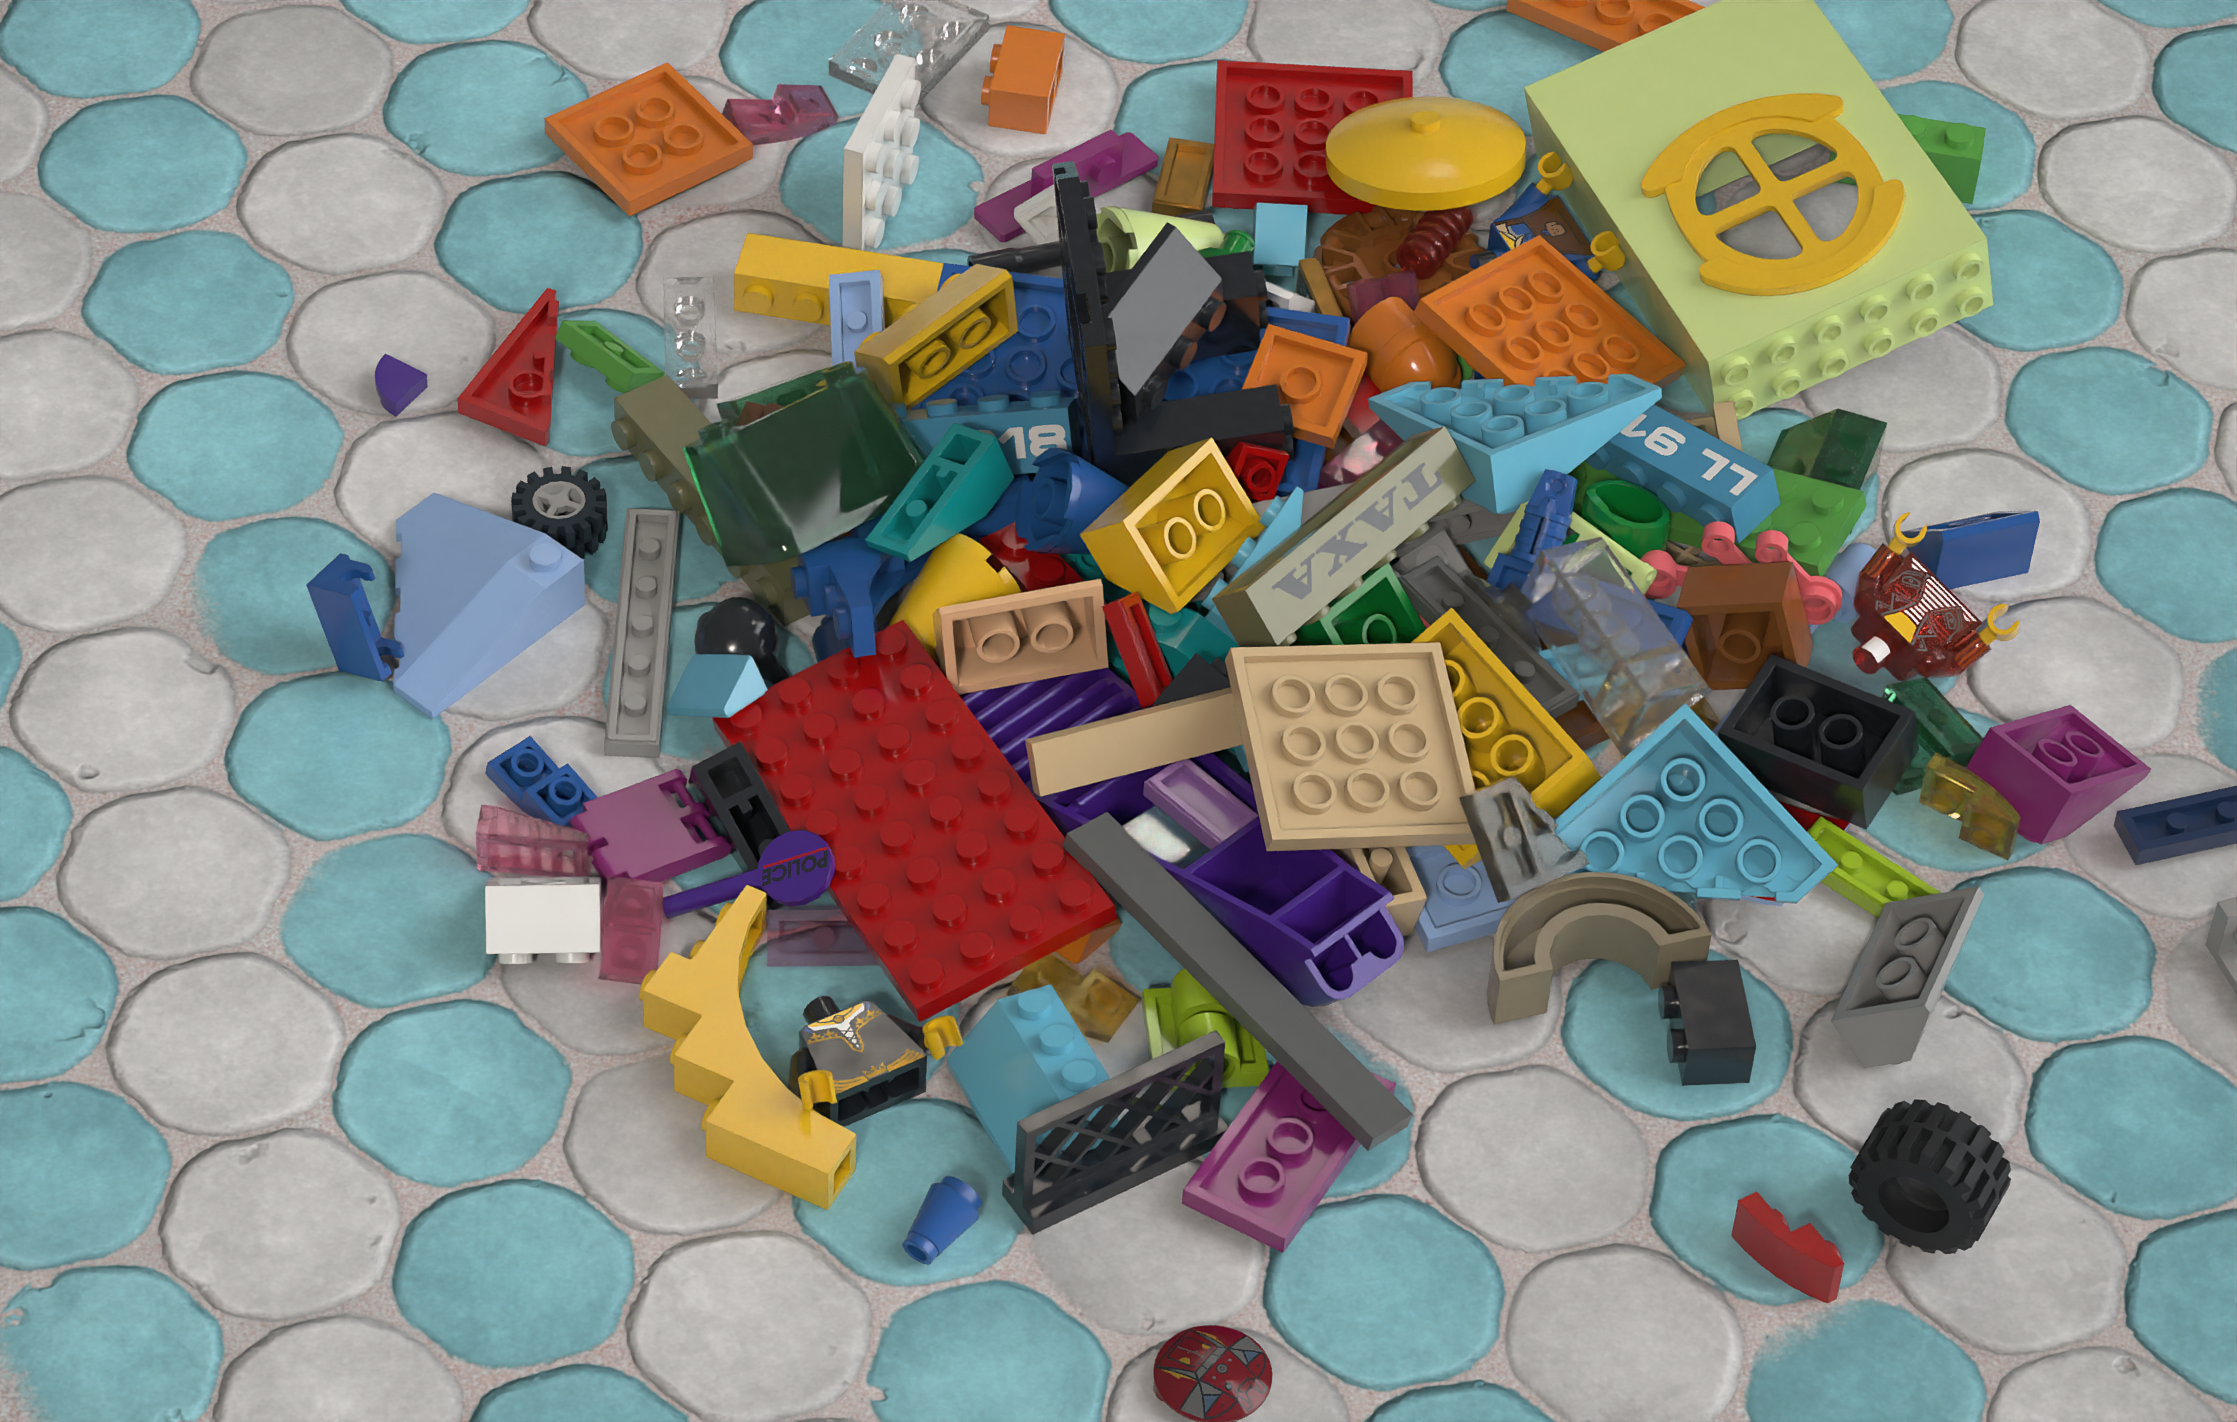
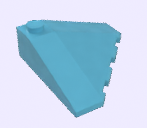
M1631 374L1609 375L1608 384L1600 382L1577 384L1576 376L1536 377L1535 386L1518 384L1504 387L1503 379L1463 380L1462 389L1451 387L1431 389V382L1424 381L1409 382L1368 398L1369 408L1404 441L1412 435L1445 426L1476 480L1461 495L1465 499L1488 509L1491 513L1508 514L1518 510L1520 504L1530 500L1545 469L1564 474L1570 473L1662 398V389Z
M1686 703L1523 849L1527 857L1549 880L1585 872L1616 873L1651 882L1669 892L1696 893V899L1740 901L1741 896L1775 897V903L1797 904L1838 866Z

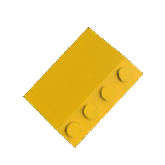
M1450 608L1411 643L1440 642L1485 828V834L1479 844L1443 845L1461 867L1466 869L1560 816L1602 777L1582 749L1455 610Z

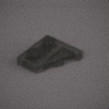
M1514 776L1499 779L1459 797L1498 903L1515 899L1590 864L1587 855L1581 849L1572 851L1554 832L1558 824L1545 810L1538 808L1533 803L1530 793Z

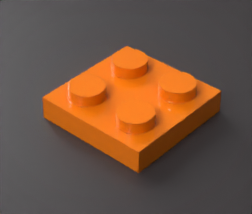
M1268 324L1242 389L1276 384L1279 403H1289L1294 428V435H1291V437L1333 449L1367 366V352Z

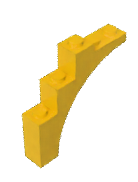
M746 885L734 903L727 902L722 907L714 930L705 941L702 939L697 941L688 959L670 952L658 970L651 969L646 974L639 990V1000L643 1001V1026L676 1040L670 1055V1064L674 1066V1091L708 1106L701 1123V1129L706 1133L707 1158L828 1210L856 1170V1133L820 1115L814 1109L804 1111L802 1100L786 1088L762 1059L746 1027L739 993L749 959L767 930V893Z

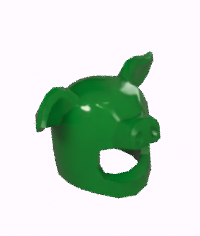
M1623 480L1600 481L1586 488L1581 517L1638 559L1652 550H1666L1670 530V511L1654 493L1639 485ZM1577 532L1567 537L1565 542H1563L1562 552L1559 556L1560 563L1563 562L1579 538L1580 534ZM1596 546L1593 547L1576 573H1584L1595 583L1621 589L1632 575L1631 571ZM1643 596V598H1646V599L1655 601V599H1651V598H1647V597Z

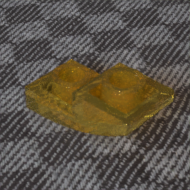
M1935 753L1926 766L1919 803L1961 821L1959 839L1973 844L1981 850L2009 860L2015 846L2021 820L2020 815L1987 782L1956 762Z
M1052 954L1026 966L1012 983L1006 994L1007 996H1012L1051 984L1083 1036L1106 1043L1110 1042L1140 1001L1093 968L1085 978Z

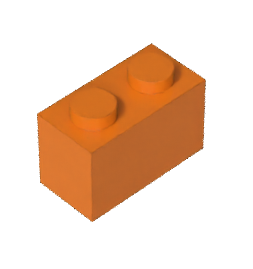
M1007 25L1002 45L994 44L992 48L990 73L994 74L993 76L985 75L982 85L981 105L989 106L988 126L1047 134L1063 73L1064 33Z

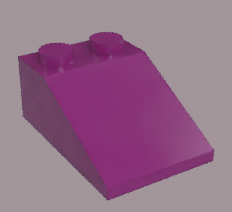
M2072 705L1990 727L1959 780L1974 791V797L1982 805L1998 810L2013 822L2014 828L2019 835L2031 842L2043 845L2068 837L2145 779L2151 768Z

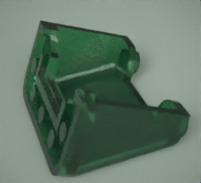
M852 361L831 366L822 371L824 380L816 384L818 391L747 425L730 427L729 421L723 420L705 426L698 430L700 439L682 447L726 567L771 564L793 558L887 512L927 459V456L866 367L854 368Z

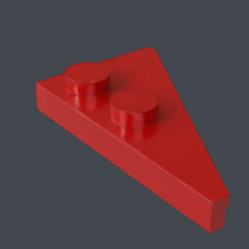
M546 288L457 398L459 414L545 447L550 442L557 342L555 336L557 334L559 301H557L555 290Z

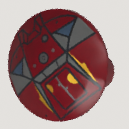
M1196 1326L1171 1337L1158 1352L1153 1369V1391L1156 1397L1165 1402L1173 1411L1196 1422H1237L1255 1412L1266 1400L1272 1385V1367L1263 1348L1248 1335L1225 1326Z

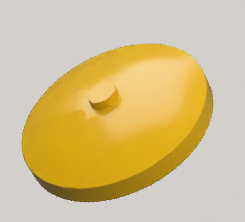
M1436 96L1408 97L1373 104L1342 119L1331 130L1326 141L1327 172L1331 180L1340 189L1370 204L1401 210H1445L1485 201L1510 188L1521 177L1526 165V138L1521 127L1508 115L1495 108L1459 98Z

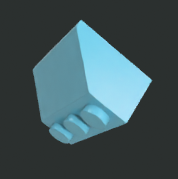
M1051 984L998 999L963 1039L964 1044L960 1047L957 1046L947 1057L948 1069L1011 1173L1015 1172L1018 1121L1110 1079ZM1103 1106L1095 1109L1086 1120L1091 1121ZM1118 1117L1110 1127L1114 1128L1117 1125ZM1053 1129L1036 1136V1143L1041 1144ZM1075 1132L1060 1150H1065L1079 1133ZM1098 1139L1089 1150L1095 1149L1103 1139Z

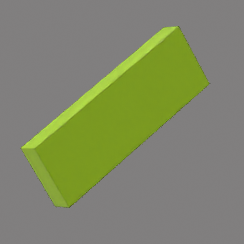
M1822 816L1807 831L1838 864L1821 882L1878 919L1885 904L1888 902L1941 893Z

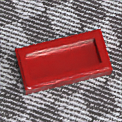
M1134 592L1102 606V609L1140 706L1143 709L1154 705L1155 700L1173 679L1140 595Z

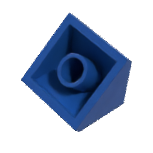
M1997 511L1927 526V532L1921 542L1906 548L1911 557L1927 571H1923L1917 565L1920 573L1924 574L1922 576L1926 583L1936 592L1939 591L1927 581L1928 579L1941 591L1944 590L1931 577L1945 590L2025 574L2029 572L2040 523L2038 511ZM1923 527L1901 531V533L1907 538H1915Z

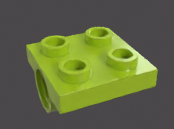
M1185 968L1173 977L1171 988L1143 989L1142 1010L1149 1061L1217 1030L1225 1040L1221 1088L1250 1087L1261 1084L1269 1073L1265 1048ZM1202 1060L1194 1063L1185 1074L1189 1075ZM1174 1086L1170 1091H1175L1178 1087Z

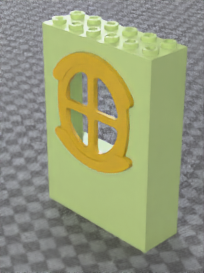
M1721 0L1524 87L1536 155L1541 159L1548 152H1556L1562 160L1561 166L1564 163L1568 164L1572 172L1573 181L1568 188L1560 191L1592 239L1604 231L1614 233L1618 239L1619 247L1625 254L1623 267L1614 272L1660 341L1687 364L1682 374L1711 417L1714 416L1713 403L1734 401L1737 420L1744 419L1753 412L1782 399L1791 398L1800 391L1827 379L1836 378L1849 369L1874 358L1885 356L1898 347L1918 338L1927 337L1947 325L1965 317L1974 316L1983 309L1993 305L1987 237L1814 0ZM1816 144L1827 147L1837 155L1835 160L1788 181L1778 180L1768 167ZM1749 174L1760 188V192L1755 196L1712 215H1703L1697 209V197ZM1845 177H1850L1855 180L1858 189V203L1855 214L1848 227L1840 236L1830 241H1822L1816 236L1793 201ZM1773 211L1781 218L1801 247L1802 252L1788 259H1764L1734 250L1721 242L1716 235L1764 213Z

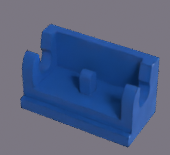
M340 553L306 586L338 670L383 682L392 672L389 664L383 662L380 656L391 655L393 658H402L404 653L397 641L383 638L380 634L360 578L365 581L375 580L371 566L366 563L350 560L348 555Z

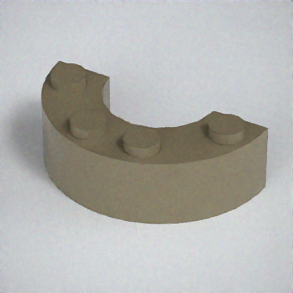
M1607 872L1576 873L1551 879L1535 886L1520 896L1505 912L1497 927L1487 987V1003L1492 1022L1495 1025L1547 1013L1552 976L1561 967L1578 960L1605 959L1621 963L1640 974L1651 990L1657 989L1660 985L1668 984L1671 962L1707 961L1712 934L1703 920L1688 904L1666 889L1651 882L1628 875Z

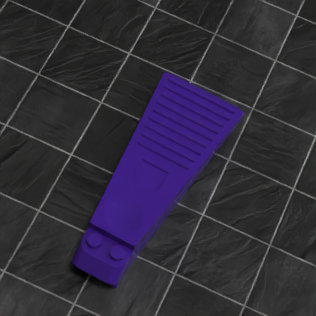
M1108 668L959 695L1064 838H1066L1067 833L1108 812L1302 1005L1310 1007L1326 1006L1351 997L1396 964L1401 958L1404 950L1403 936L1386 908V905L1394 900L1390 891L1351 867L1330 849L1266 851L1259 816L1210 850L1143 795L1144 782L1170 764L1041 797L1034 793L1025 739L1155 707L1151 705L1142 709L1135 690ZM1213 753L1189 758L1258 814L1252 785Z

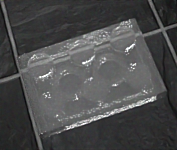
M887 0L829 59V76L874 95L896 53L915 58V80L921 82L918 105L989 30V15L955 0Z

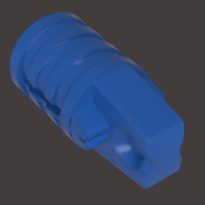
M1545 469L1525 507V514L1523 519H1521L1518 534H1516L1515 544L1509 556L1556 570L1558 564L1556 562L1558 556L1561 555V547L1566 540V532L1572 522L1571 517L1578 483L1577 479L1558 471Z

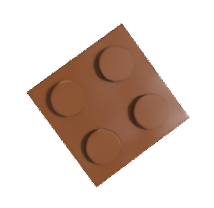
M1793 562L1688 567L1676 608L1687 611L1693 618L1685 638V643L1698 691L1748 689L1771 654L1808 668L1813 642Z

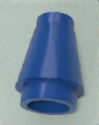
M945 1176L940 1183L931 1184L908 1232V1236L902 1243L904 1250L916 1261L930 1265L936 1257L978 1220L979 1215L977 1211L982 1205V1201L977 1192L964 1181L952 1176Z

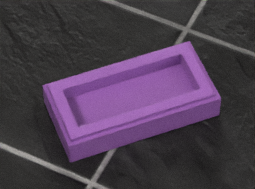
M1190 759L1173 762L1144 782L1143 795L1210 850L1259 816Z

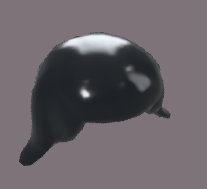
M731 597L721 601L710 611L703 613L699 617L694 638L695 654L750 655L762 679L771 682L773 685L791 677L778 659L780 640L776 632L775 621L772 615L760 603L745 597Z

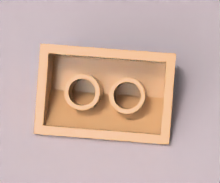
M1101 579L938 608L932 616L936 655L941 672L956 692L961 695L1109 668L1105 614L1102 609L1104 598Z

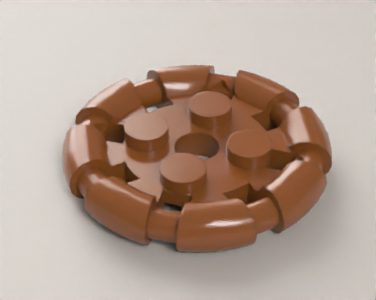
M1374 206L1372 207V212L1360 214L1358 211H1355L1329 227L1320 239L1321 246L1315 248L1312 258L1316 257L1317 261L1319 260L1343 317L1350 318V325L1354 327L1370 308L1389 297L1401 298L1414 311L1421 298L1475 270L1469 264L1470 256L1487 250L1477 245L1478 237L1469 228L1444 213L1438 212L1436 216L1422 211ZM1415 232H1425L1428 236L1425 238L1415 235ZM1400 264L1409 270H1400L1393 267V265Z

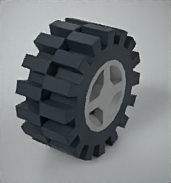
M562 466L561 474H554L553 468L547 467L543 468V477H539L534 471L527 475V483L520 480L516 485V493L513 492L511 497L513 522L547 534L581 559H585L584 549L593 554L598 550V542L604 543L606 531H608L606 492L604 488L600 489V481L595 477L588 481V472L579 469L577 474L573 476L571 475V467Z

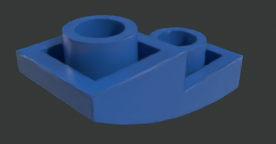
M531 736L487 762L485 774L523 812L557 835L572 826L570 823L572 817L583 813V803L598 798L568 763L559 768Z

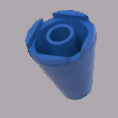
M1048 448L1032 464L1040 467L1033 481L1024 479L1019 490L1015 509L1017 536L1027 540L1028 544L1024 545L1027 550L1039 554L1092 555L1080 534L1130 487L1069 450Z

